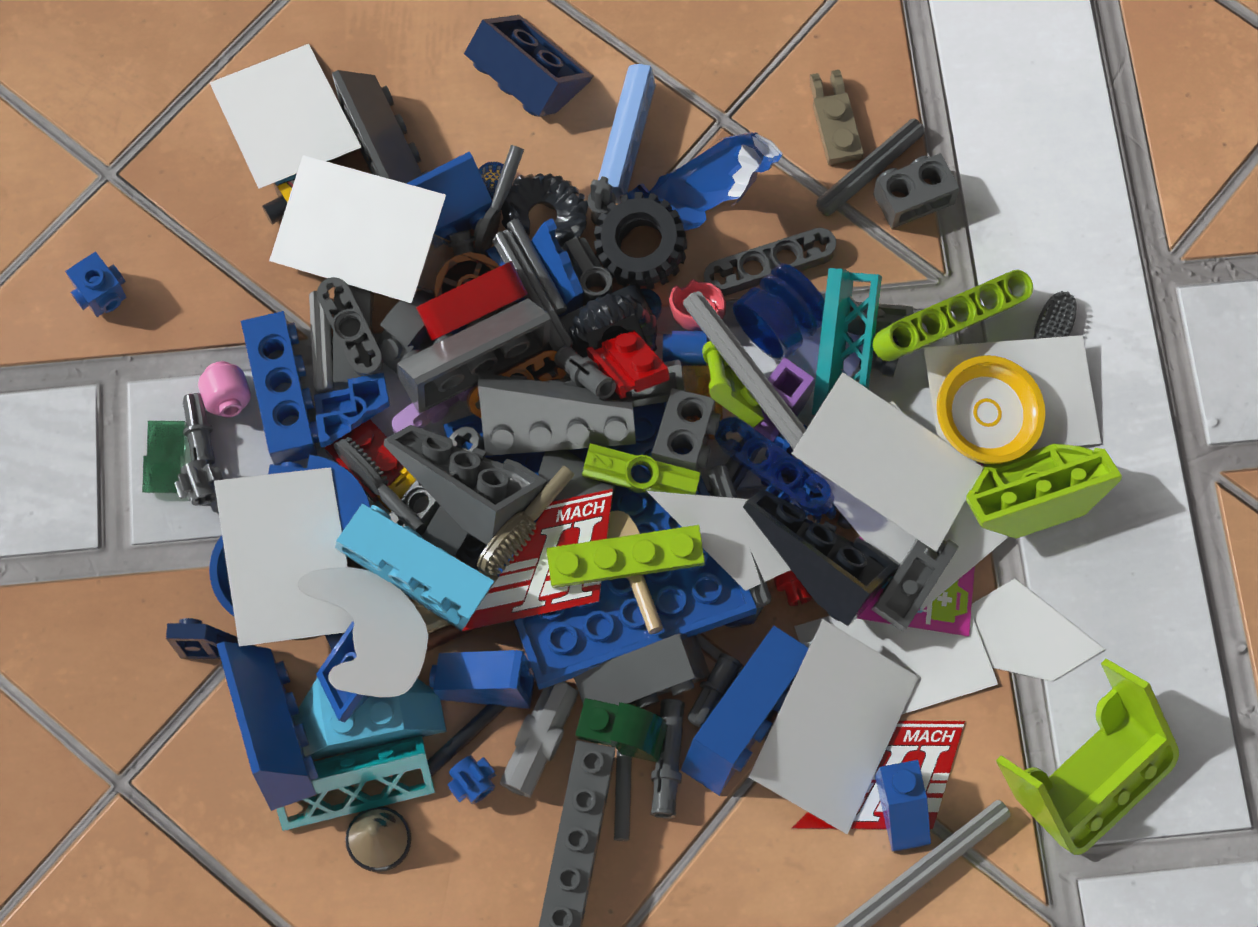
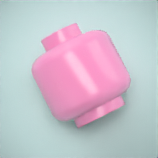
M225 361L213 363L205 369L199 378L198 387L204 406L213 415L226 418L234 417L250 402L251 392L245 374L237 365Z

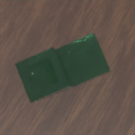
M148 421L147 456L143 455L142 493H178L175 482L179 480L180 469L185 465L187 437L184 436L183 430L187 428L186 421Z

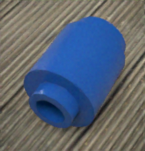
M672 331V334H663L662 361L680 360L681 367H706L707 363L704 361L702 348L710 340L703 331Z

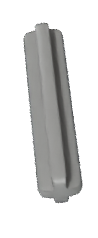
M313 291L309 295L313 387L316 393L321 394L334 390L331 325L317 298V291Z

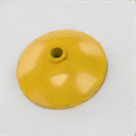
M984 355L963 361L946 376L938 392L937 416L945 437L961 454L984 464H1004L1020 458L1036 444L1044 428L1045 404L1037 383L1024 368L1006 358ZM977 377L999 379L1008 384L1018 395L1023 407V424L1018 435L1007 445L999 448L979 447L966 440L958 431L953 420L952 404L959 388L971 379ZM985 398L975 404L973 414L980 425L992 427L1000 421L1002 411L997 402ZM983 402L994 404L998 410V417L992 423L981 421L977 415V408Z

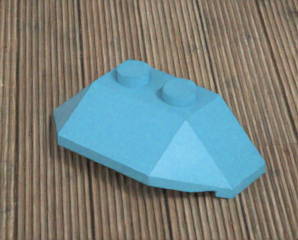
M317 677L299 706L300 714L293 716L296 725L303 724L308 738L309 746L303 747L305 757L312 755L313 760L359 751L419 735L425 737L447 732L440 698L431 687L418 678L412 688L400 696H370L344 723L338 721Z

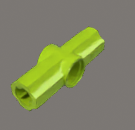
M590 443L582 476L625 487L635 493L653 491L695 495L700 472L655 461L647 455L636 456ZM636 465L647 467L651 474L650 481L644 484L636 482L631 476V468Z

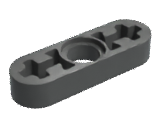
M337 277L325 279L318 287L317 298L353 371L359 376L379 373L383 366V355L349 286L344 280ZM335 287L338 292L344 290L340 294V299L346 310L339 312L332 299L325 301L330 296L328 290ZM347 318H355L361 324L359 332L352 337L344 336L340 332L341 323ZM362 342L368 355H376L371 359L372 366L366 368L363 363L357 365L356 362L361 360V356L355 346L356 344ZM354 345L350 350H348V346Z

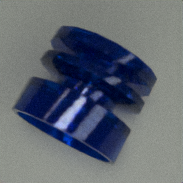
M781 263L771 270V274L764 276L760 280V288L754 287L749 289L733 304V312L737 322L749 339L762 352L772 359L781 362L784 357L788 358L802 346V336H813L817 332V328L822 327L825 300L806 276L791 265Z

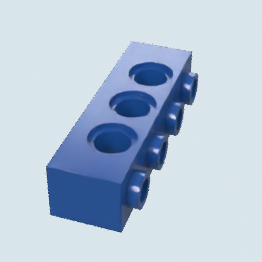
M284 311L242 320L241 325L266 442L273 464L281 465L283 462L308 459L309 454L318 456L315 443H320L316 421L310 422L308 410L314 409L310 388L303 389L300 378L307 376L302 355L296 356L293 346L300 343L295 322L288 323ZM280 350L284 352L277 359L268 358L269 354L273 351ZM281 383L291 384L290 388L284 392L274 391ZM288 416L299 417L292 425H282V421Z

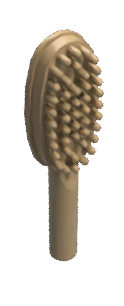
M622 511L610 512L607 539L640 534L628 514ZM644 576L625 577L629 579L648 633H659L663 630V626Z

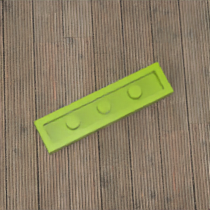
M699 525L546 548L552 588L705 565Z

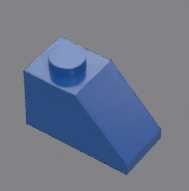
M914 760L879 767L875 780L892 852L930 845L928 802L919 761Z

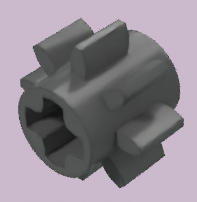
M195 460L185 464L180 469L179 480L175 482L180 499L187 497L188 501H191L192 505L195 506L205 505L217 499L214 481L223 480L219 467L212 468L211 464H208L206 460Z

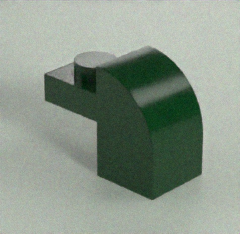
M585 698L575 736L581 740L615 747L621 755L658 763L668 725L660 716L630 704L619 702V705Z

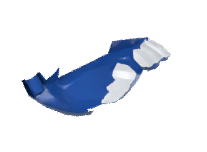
M758 132L722 138L724 140L674 172L660 176L650 191L642 183L624 195L627 194L628 199H634L635 192H643L644 198H649L650 193L658 195L660 202L665 199L671 204L672 210L676 209L685 231L698 228L707 220L705 211L719 205L723 201L738 199L732 205L734 206L756 181L758 172L762 173L769 170L773 163L780 160L783 153L773 141L759 135Z

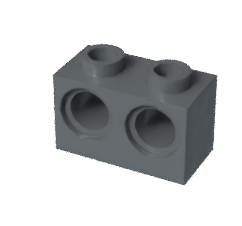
M939 153L932 157L927 155L921 156L909 166L899 170L897 168L886 170L877 178L873 195L888 224L893 229L954 205L960 187L942 154ZM932 179L935 182H937V184L930 185L924 182V180ZM892 192H901L906 197H896L892 194Z
M672 388L654 444L652 458L655 461L699 472L700 467L706 468L711 452V446L707 445L710 434L716 435L721 414L715 413V400L708 396ZM688 416H697L700 418V420L696 422H689L685 420V418ZM678 448L691 450V452L684 455L677 454L674 451Z

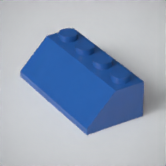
M231 642L218 643L217 648L251 771L270 810L272 811L315 796L316 791L312 780L319 778L312 755L305 757L303 747L309 746L303 724L296 725L293 717L300 714L293 692L286 693L284 684L290 683V678L284 661L276 662L269 648L250 645L239 647V644Z

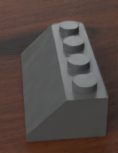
M341 70L332 72L339 104L362 147L359 149L371 174L406 184L428 173L427 170L421 173L417 164L421 162L419 152L414 142L408 144L404 137V134L408 132L400 113L394 115L390 106H393L394 102L388 87H381L375 75Z
M530 299L520 303L511 302L502 307L496 315L487 319L478 318L472 321L465 330L455 335H443L434 342L433 346L422 351L413 350L404 355L401 361L397 363L398 379L420 414L478 385L479 370L493 371V374L498 375L529 357L548 350L551 318L545 310Z

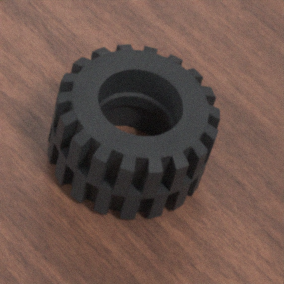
M635 192L634 199H628L627 194L620 197L622 203L617 206L612 201L607 205L609 210L607 215L604 213L600 214L598 218L600 226H595L594 231L596 241H594L595 249L603 267L611 274L612 279L616 278L618 284L624 287L626 284L638 285L639 288L646 285L647 290L655 289L654 283L659 281L662 286L669 282L668 276L670 274L676 276L680 271L678 265L680 263L684 264L686 259V233L676 209L672 210L671 204L664 199L660 202L658 195L651 193L649 198H644L643 192ZM638 226H650L657 229L662 235L659 247L652 254L642 258H634L621 251V242L631 229Z

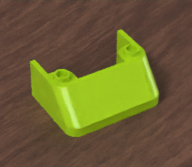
M1108 659L1101 662V665L1112 690L1099 700L1096 707L1095 716L1100 730L1053 774L1048 777L1044 771L1037 767H1031L1024 771L1003 756L996 760L1016 800L1060 846L1074 855H1080L1088 851L1173 770L1179 758V748L1150 683Z

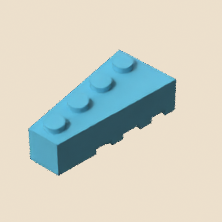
M362 503L336 540L335 549L370 572L393 583L405 595L462 631L489 592L494 580L456 559L445 550L427 542L413 529L407 526L402 527L391 521V516L375 505L369 508Z

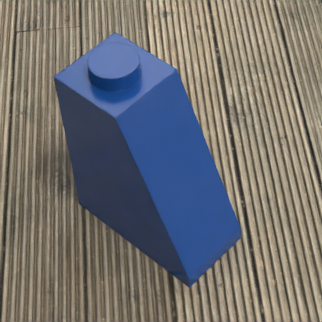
M505 650L439 653L437 665H432L429 681L430 687L433 688V691L440 700L485 705L497 704L506 707L530 709L535 678L529 660L523 651Z

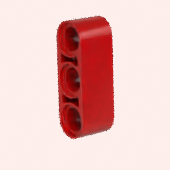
M510 261L417 306L416 309L433 341L528 293L513 262Z

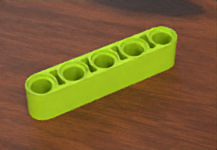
M1012 270L902 318L875 334L873 338L874 351L882 360L893 361L1002 313L1027 300L1032 295V280L1024 271ZM951 311L955 314L956 319L952 316ZM922 323L926 326L928 333L924 330ZM893 336L898 340L899 346L894 342Z

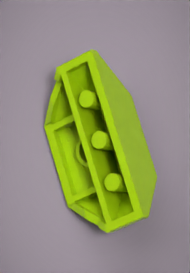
M1051 444L1027 452L1012 462L986 466L976 480L972 490L966 495V501L982 528L1017 539L1086 515L1122 480V475L1105 449L1094 448V450L1080 446Z

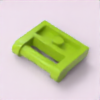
M712 342L705 343L702 353L704 361L709 366L711 377L709 393L711 398L754 428L764 419L761 406Z

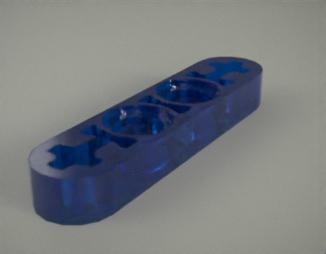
M727 417L720 421L714 437L723 452L811 515H822L832 508L835 497L825 479L741 419ZM729 431L731 433L737 432L742 441L745 442L743 448L736 440L732 438L727 439L726 433ZM758 448L768 449L769 457L766 461L760 464L750 461L754 450ZM794 468L797 470V477L792 483L782 484L778 481V475L783 469ZM805 483L814 493L821 491L823 499L821 501L817 499L811 501L807 492L802 489Z

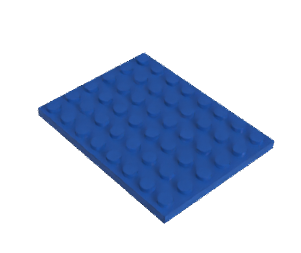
M667 402L633 407L636 444L606 446V448L636 456L647 455L652 458V451ZM474 414L443 424L447 438L461 427H471L483 437L482 419ZM466 441L462 447L469 450L473 444ZM589 448L568 449V451L585 461ZM678 448L674 452L684 455L691 452V450ZM545 451L485 457L503 464L506 459L518 462L538 475ZM636 465L631 468V476L636 482L644 484L650 481L651 474L647 467ZM700 474L695 495L710 496ZM616 485L611 512L622 511L628 514L640 534L682 527L650 494L635 493L628 488ZM703 549L705 565L643 575L663 626V630L659 633H648L629 579L625 577L601 581L599 602L514 620L538 689L541 690L572 679L608 660L678 633L691 637L754 615L757 612V607L750 591H745Z

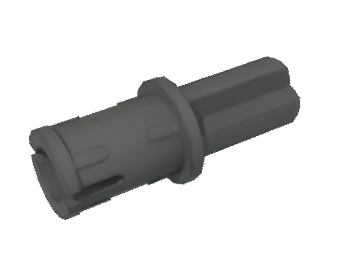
M604 176L600 180L593 179L591 182V193L588 196V206L592 212L591 220L597 226H600L598 220L600 214L604 213L607 215L609 212L607 205L612 201L616 204L612 186L609 184L608 178Z
M187 394L183 397L187 428L183 430V434L188 438L191 462L206 460L208 464L213 465L215 457L210 435L213 427L207 423L201 394Z
M721 653L707 681H702L700 684L702 690L688 714V720L699 728L702 727L727 692L738 669L742 666L737 659L730 655Z

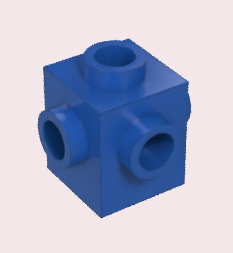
M96 251L65 271L75 288L70 293L82 310L89 307L96 317L103 313L112 312L121 304V301L127 298L121 287L126 282L114 264L107 267Z

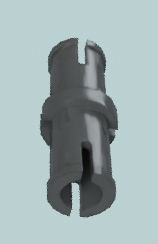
M570 346L560 348L555 354L554 363L570 375L574 384L581 388L586 387L600 400H605L612 396L616 383L611 377L606 376L599 370V366L595 361L590 358H583Z

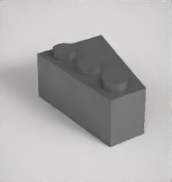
M678 633L608 660L574 677L583 704L585 698L616 705H619V702L630 705L636 704L637 707L644 708L659 702V695L672 691L674 696L694 689L693 683L707 679L710 672L697 636L688 637L686 634Z

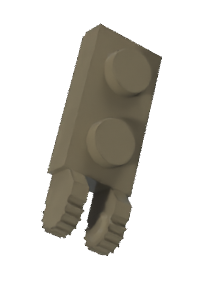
M831 71L830 82L834 95L825 97L819 73L810 74V87L814 99L813 109L828 165L863 159L864 153L848 93H845L841 71Z

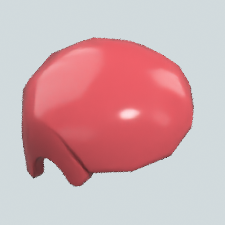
M695 279L690 280L682 288L675 285L672 288L669 303L676 323L684 330L703 331L683 305V301L691 293L697 291L703 294L716 313L723 319L726 312V300L718 287L712 283L698 282Z

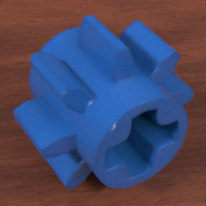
M472 755L467 756L449 771L453 780L447 785L459 803L467 797L471 804H476L488 796L495 788L491 781L496 776L495 770L485 757L477 762Z

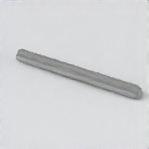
M699 291L691 293L683 301L684 307L794 450L806 431L805 427L703 294ZM804 463L811 473L817 472L815 469Z
M1000 800L993 802L835 927H871L1005 822L1011 815L1009 809Z

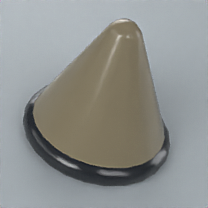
M377 807L360 812L350 822L345 837L346 849L354 863L372 872L388 871L401 864L408 855L412 841L411 830L407 821L397 811L388 807Z

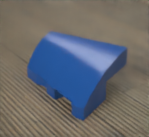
M552 218L540 226L531 242L567 306V310L560 314V316H563L583 307L584 292L574 272L567 250L561 249L556 239L557 226Z
M384 372L347 379L349 386L347 389L314 395L315 416L321 447L330 445L390 406Z

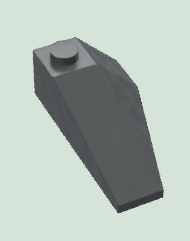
M409 425L384 439V446L457 524L486 545L515 514L525 511L547 485V480L518 462L506 459L503 464L486 458V451L474 448L470 452L453 446L452 439L413 425Z

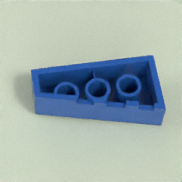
M773 626L693 738L681 771L720 796L736 770L741 772L753 754L750 749L755 741L761 743L773 725L769 720L775 712L779 713L809 648L776 626Z

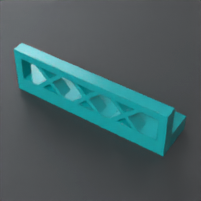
M837 268L828 269L811 415H816L842 372L847 375L843 370L844 360L853 352L861 359V370L852 379L859 381L861 385L869 390L874 350L873 338L876 333L882 276L879 274L851 273ZM853 281L870 282L869 297L858 305L852 298ZM852 306L854 310L850 313V307ZM868 307L866 316V314L863 311ZM859 315L866 324L865 334L854 342L847 333L848 324ZM846 341H847V343L850 345L847 349H846ZM862 344H863V352H862V351L860 350V348H859Z
M422 735L314 761L319 778L312 780L317 795L303 799V801L310 804L306 811L288 817L285 806L276 810L282 831L435 793ZM421 768L424 783L407 786L399 782L404 772ZM376 779L386 784L381 794L370 796L360 791L367 781ZM335 789L348 794L344 802L337 805H331L322 800L328 791Z

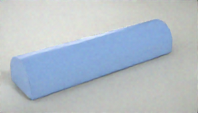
M634 64L627 69L598 180L602 176L608 178L616 198V203L618 204L622 203L620 197L628 192L656 86L651 65Z

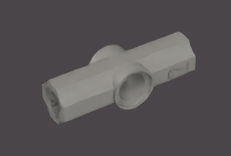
M565 682L543 689L532 714H528L521 725L515 741V751L500 780L501 786L520 796L531 798L547 761L553 759L564 734L563 727L577 700L578 690Z

